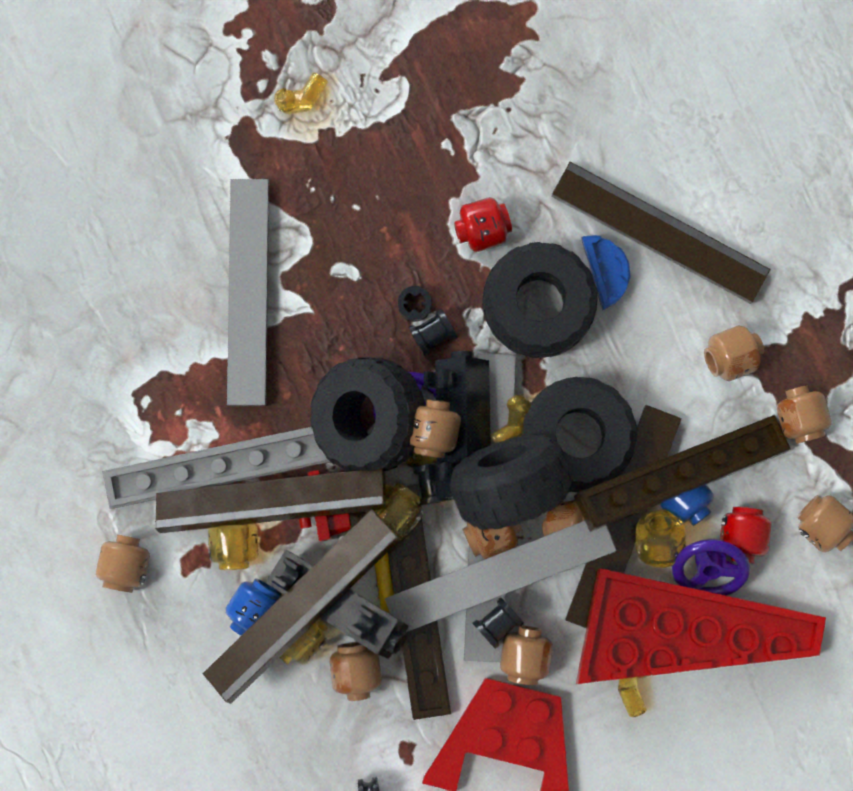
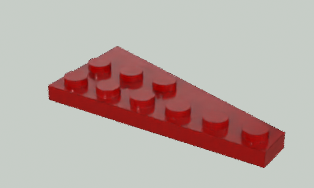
M600 568L597 571L576 684L820 656L826 617Z

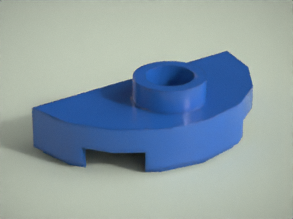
M598 235L582 236V244L603 311L615 305L626 292L630 280L629 261L623 250L610 240L603 239Z

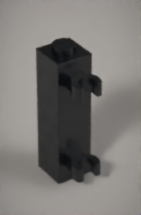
M471 351L451 352V358L435 360V372H424V388L436 389V400L450 403L449 410L456 412L461 418L456 448L451 452H445L444 458H437V465H425V480L437 481V498L454 500L450 488V480L455 466L465 457L491 445L489 360L474 358V352Z
M286 549L265 583L285 594L314 565ZM349 589L320 617L386 659H390L392 654L398 653L407 639L405 632L409 625L352 589Z

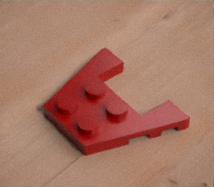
M485 678L422 780V784L456 791L465 753L468 752L543 771L540 791H569L561 697Z

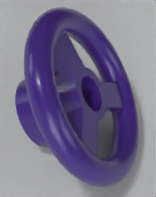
M721 540L694 542L683 548L672 564V574L677 585L725 596L738 591L746 583L750 574V564L745 553L735 545ZM726 554L731 556L737 562L738 565H734L727 561ZM695 555L697 573L689 580L684 574V565L689 558ZM720 576L735 577L729 583L721 586H703L709 580L717 579Z

